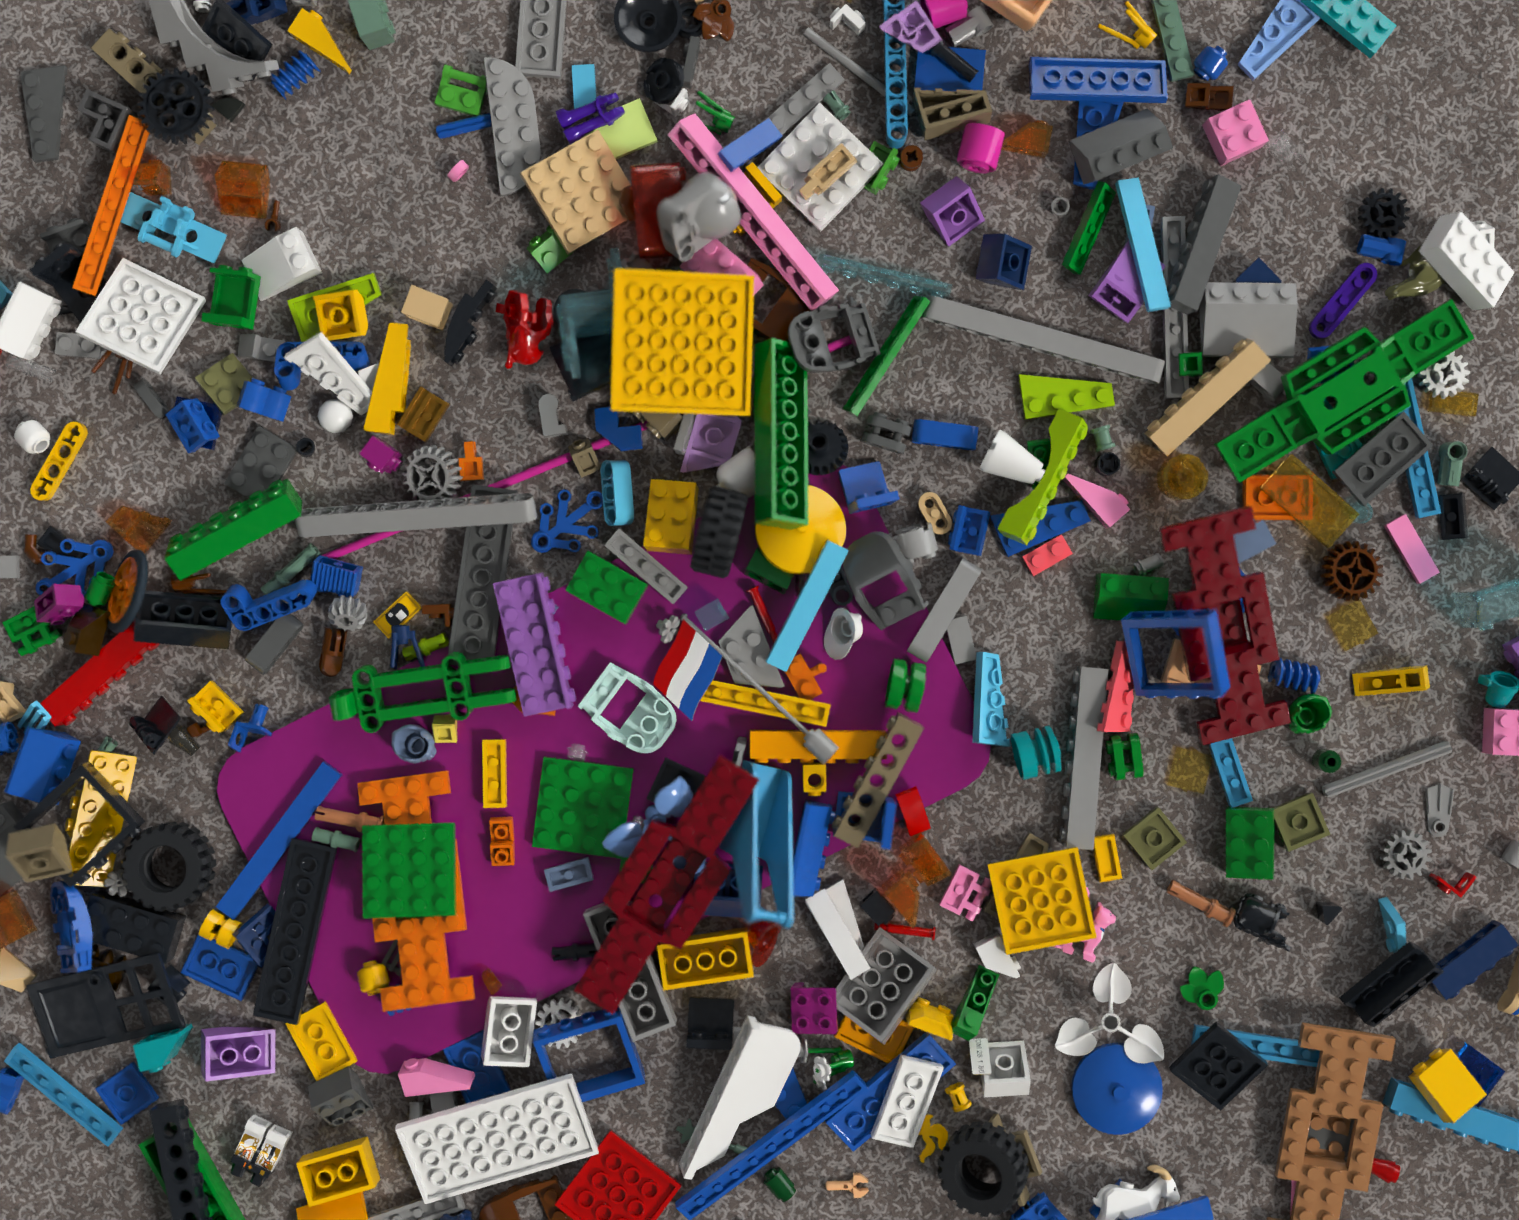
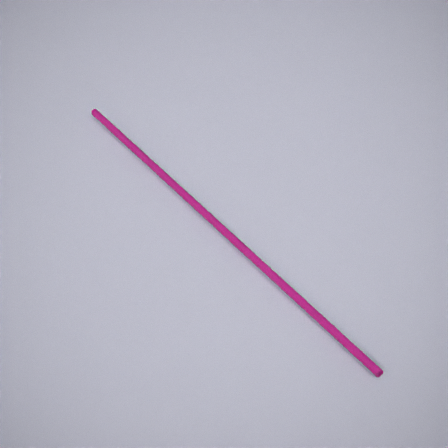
M850 335L827 345L831 353L852 344ZM647 421L635 424L641 425L642 431L648 429L646 427ZM605 438L591 442L594 451L612 444ZM567 452L488 485V487L505 489L573 459L570 452ZM471 493L462 497H470ZM401 531L376 532L327 552L322 556L337 559Z

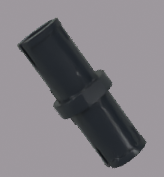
M573 943L569 946L552 947V955H555L552 958L554 962L569 959L578 961L580 958L594 957L598 951L595 943L582 945Z

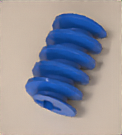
M301 50L297 51L300 59L291 56L292 65L284 61L285 70L279 68L277 70L278 76L273 73L270 76L272 84L285 100V91L293 95L292 86L297 89L301 88L299 80L307 84L306 75L312 78L315 77L313 69L321 72L311 58Z
M1279 657V660L1271 662L1268 682L1275 679V686H1279L1281 681H1284V688H1288L1290 683H1292L1293 690H1297L1298 686L1301 685L1302 692H1306L1307 688L1310 687V694H1314L1320 682V671L1315 665L1309 667L1306 663L1300 665L1298 661L1291 662L1289 659L1282 660Z

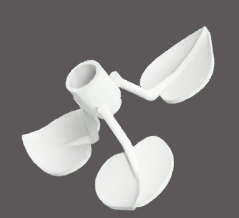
M1111 963L1104 967L1095 978L1093 984L1095 998L1099 1002L1109 1001V1013L1102 1017L1101 1025L1089 1030V1025L1085 1020L1081 1018L1068 1019L1060 1028L1055 1048L1062 1053L1072 1056H1083L1092 1052L1096 1047L1097 1042L1092 1033L1102 1029L1108 1032L1119 1030L1129 1037L1124 1043V1050L1132 1061L1150 1063L1164 1059L1163 1044L1155 1030L1147 1025L1138 1024L1130 1033L1120 1026L1119 1017L1113 1014V1002L1117 1004L1124 1003L1130 997L1132 990L1130 980L1116 963Z

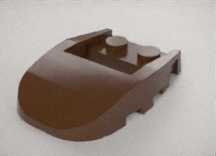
M751 258L747 266L759 276L762 283L768 275H771L787 287L762 324L753 318V333L767 340L774 338L789 342L788 328L793 319L799 314L807 311L810 312L811 310L778 270Z
M552 1175V1178L549 1180L540 1181L535 1179L528 1183L508 1187L506 1191L488 1199L483 1204L479 1214V1220H521L514 1201L537 1191L548 1220L573 1219L554 1205L563 1193L557 1175Z

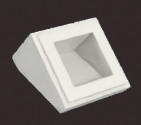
M379 363L357 371L359 377L371 391H373Z

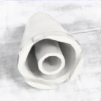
M999 430L979 469L986 473L1032 485L1035 481L1040 482L1046 471L1042 469L1043 463L1002 430Z

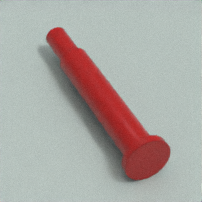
M757 585L746 590V592L750 593L763 624L770 634L773 643H775L778 637L775 631L776 628L757 589L759 588Z
M876 923L874 924V930H878L880 927L888 933L935 939L936 927L930 929L889 923L879 926Z

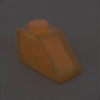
M1041 120L1029 122L1003 141L1001 150L1045 158L1049 150L1053 126L1047 125V122Z
M148 160V163L139 165L133 184L149 196L172 195L170 167L161 160Z

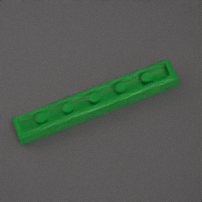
M915 295L881 347V354L874 358L844 405V411L855 416L859 415L929 305L930 300L926 297Z

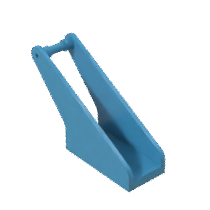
M743 760L741 768L760 780L722 839L719 848L729 853L733 858L744 920L746 922H754L755 919L772 920L775 923H779L782 928H789L793 923L792 777L790 772L784 769ZM757 857L767 862L777 909L776 912L764 911L762 908H758Z

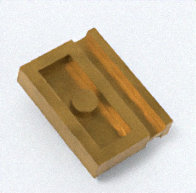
M420 386L397 425L427 443L450 404Z

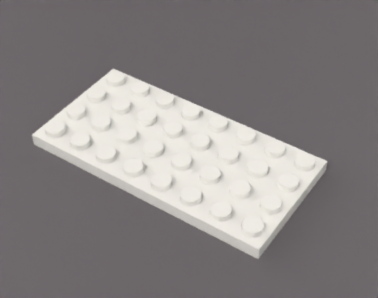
M572 1073L396 1124L395 1127L424 1204L599 1154L598 1145Z

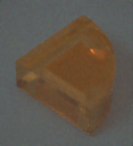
M488 968L482 972V979L491 995H494L502 987V984L491 969Z

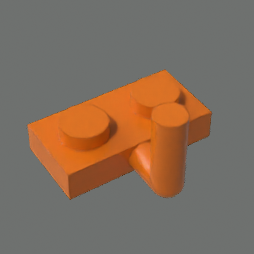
M801 653L796 655L785 673L799 698L811 700L823 693L814 677L826 672V665L819 663L809 669Z

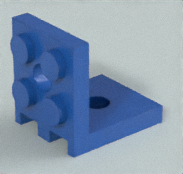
M838 791L835 818L837 815H842L844 811L842 806L848 795L852 796L854 792ZM863 794L859 798L861 803H868L871 800V796L868 794ZM886 797L863 839L878 842L882 849H891L896 802L892 797ZM850 815L848 821L851 823H857L852 820V815Z

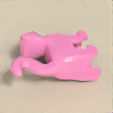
M1086 887V889H1087V894H1088V898H1089L1090 893H1089L1088 888ZM1100 902L1097 903L1093 912V922L1097 938L1082 941L1084 942L1083 959L1092 963L1096 958L1093 951L1102 940L1105 928L1116 921V916L1110 910L1104 908ZM1073 942L1052 946L1060 948L1063 952L1070 955L1074 951Z

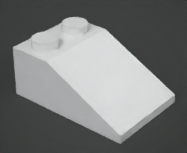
M297 227L274 237L241 260L245 268H250L253 270L252 273L261 276L258 294L260 301H264L322 273L304 233Z

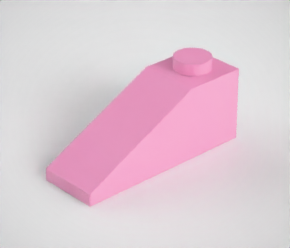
M1066 474L1063 479L1105 528H1110L1130 510L1127 506L1129 504L1127 499L1120 493L1117 495L1111 490L1071 474Z
M412 1058L403 1062L398 1076L405 1097L469 1090L475 1078V1073L426 1058Z

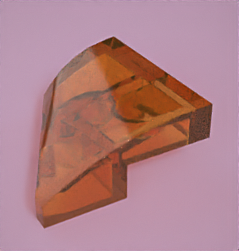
M121 506L105 522L135 550H141L145 554L170 525L171 520L168 517L162 518L151 515L149 512H139L132 508Z

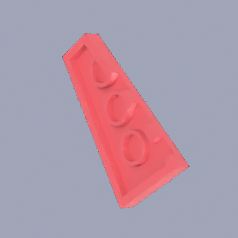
M1116 641L1110 667L1113 676L1107 681L1106 690L1109 692L1107 703H1102L1101 713H1104L1102 723H1098L1096 730L1101 732H1130L1132 724L1131 711L1134 700V683L1125 641Z

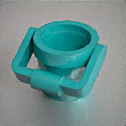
M1494 671L1491 675H1478V683L1488 686L1485 700L1493 707H1507L1515 693L1519 690V678L1508 672Z

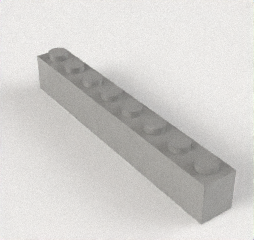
M1078 666L1077 671L1073 672V684H1076V691L1071 695V707H1074V715L1069 718V729H1072V738H1068L1067 742L1070 761H1066L1065 773L1069 775L1068 783H1065L1063 788V795L1067 799L1066 806H1062L1061 816L1062 819H1065L1064 828L1060 829V842H1063V846L1066 848L1078 847V849L1094 850L1103 732L1096 730L1098 723H1102L1104 713H1101L1102 703H1106V685L1109 670L1106 668Z

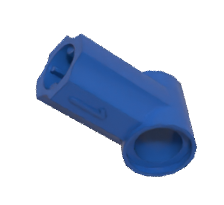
M1363 234L1358 242L1357 254L1380 259L1381 263L1399 266L1402 264L1407 242L1399 238L1384 239Z

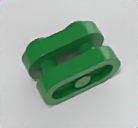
M1138 733L1127 734V741H1121L1120 735L1109 736V741H1105L1107 754L1111 755V763H1108L1110 777L1113 776L1115 781L1125 780L1126 772H1131L1133 778L1143 777V761ZM1123 750H1128L1130 763L1124 764Z

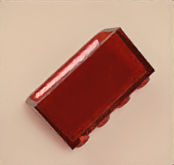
M681 162L631 165L640 259L674 256L664 246L658 222V208L664 200L671 199L682 191V181L686 180L685 166L681 167Z

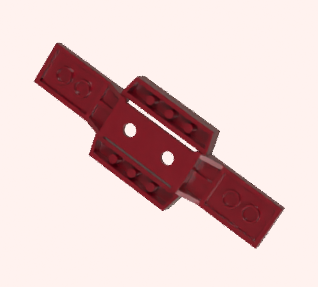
M719 755L676 826L652 819L603 898V901L618 916V919L574 991L614 1014L658 942L682 949L731 870V867L715 851L760 780L759 778L724 756ZM672 835L670 842L668 843L660 858L656 862L655 866L653 867L652 871L650 872L642 887L638 891L637 895L633 899L632 903L630 905H627L631 897L635 893L636 889L640 885L641 881L645 877L646 873L650 869L654 860L658 856L659 852L663 848L664 844L668 840L669 836ZM676 856H683L686 859L687 863L684 868L679 869L674 866L673 859ZM705 858H709L668 926L664 929L665 922ZM656 894L662 898V904L659 907H653L649 903V898L652 895Z

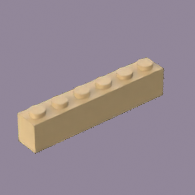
M1247 338L1246 340L1239 341L1233 347L1234 351L1228 356H1223L1219 359L1216 367L1211 372L1203 374L1198 380L1199 383L1194 388L1187 389L1177 404L1170 405L1164 411L1165 415L1149 424L1148 430L1144 434L1166 456L1171 454L1271 361L1253 340Z

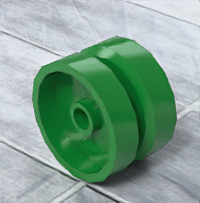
M893 659L886 690V708L898 709L904 696L903 707L905 711L918 712L925 688L926 664L913 662L907 675L906 661Z

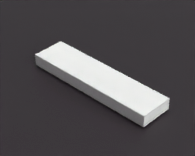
M824 888L815 893L813 897L810 896L805 899L849 978L852 980L869 970V964L826 889Z

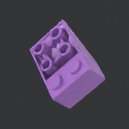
M1129 240L1088 294L1091 299L1126 323H1129L1144 302ZM1160 262L1163 271L1166 265Z

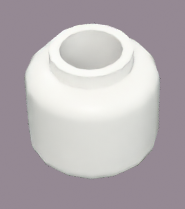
M29 420L17 426L14 434L15 441L27 453H42L48 448L50 433L38 421Z

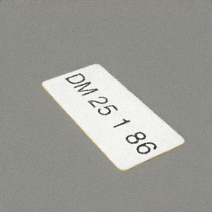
M988 1039L969 1040L972 1074H991Z

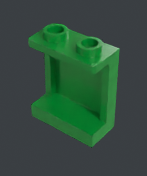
M226 265L210 268L209 272L216 276L210 313L202 312L201 321L214 326L253 330L261 276L252 273V269L239 267L238 270H232L233 267Z

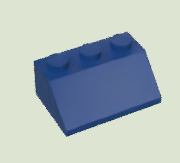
M27 727L4 792L34 802H41L69 776L81 741L65 732Z

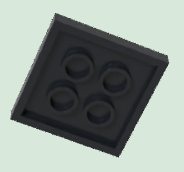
M1216 1021L1169 1066L1170 1072L1221 1111L1268 1064L1265 1059Z

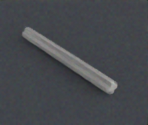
M1447 741L1432 745L1322 786L1323 794L1329 798L1447 755L1452 752V747Z

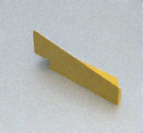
M390 323L388 326L364 424V430L367 432L394 435L396 413L404 414L406 411L411 342L407 340L408 324Z

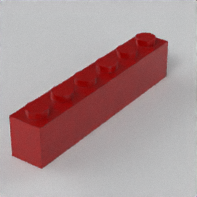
M135 619L125 631L116 635L100 650L99 656H93L40 703L52 716L50 721L54 726H67L77 718L75 714L80 710L88 709L93 704V698L97 695H103L110 689L108 685L111 682L123 678L127 674L125 670L129 666H135L140 663L144 658L142 655L147 650L152 651L160 645L158 643L133 641Z

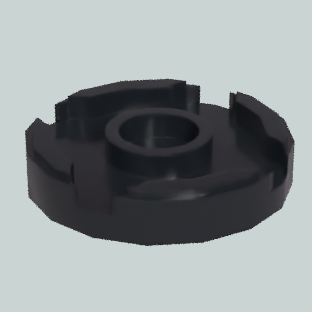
M660 58L654 61L647 69V77L643 82L644 92L648 99L658 104H667L679 95L683 87V68L678 62L670 58Z

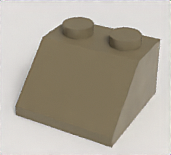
M55 823L9 834L6 857L26 883L72 872L65 837Z

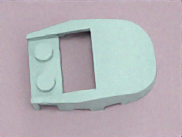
M611 662L578 705L580 709L583 708L592 717L591 720L597 726H600L610 738L640 753H651L659 749L672 733L676 724L674 708L651 684ZM628 679L646 692V695L621 729H619L600 714L625 680Z

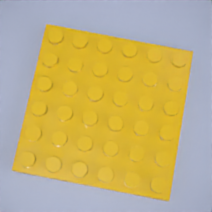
M615 268L610 411L750 416L754 276Z

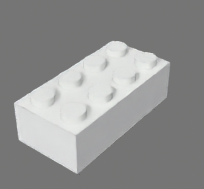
M1462 212L1440 216L1419 250L1472 311L1494 308L1514 274L1509 265Z

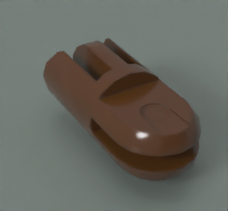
M329 627L324 629L319 670L327 677L336 676L342 669L347 630L344 631V629L339 630L336 628L331 630Z

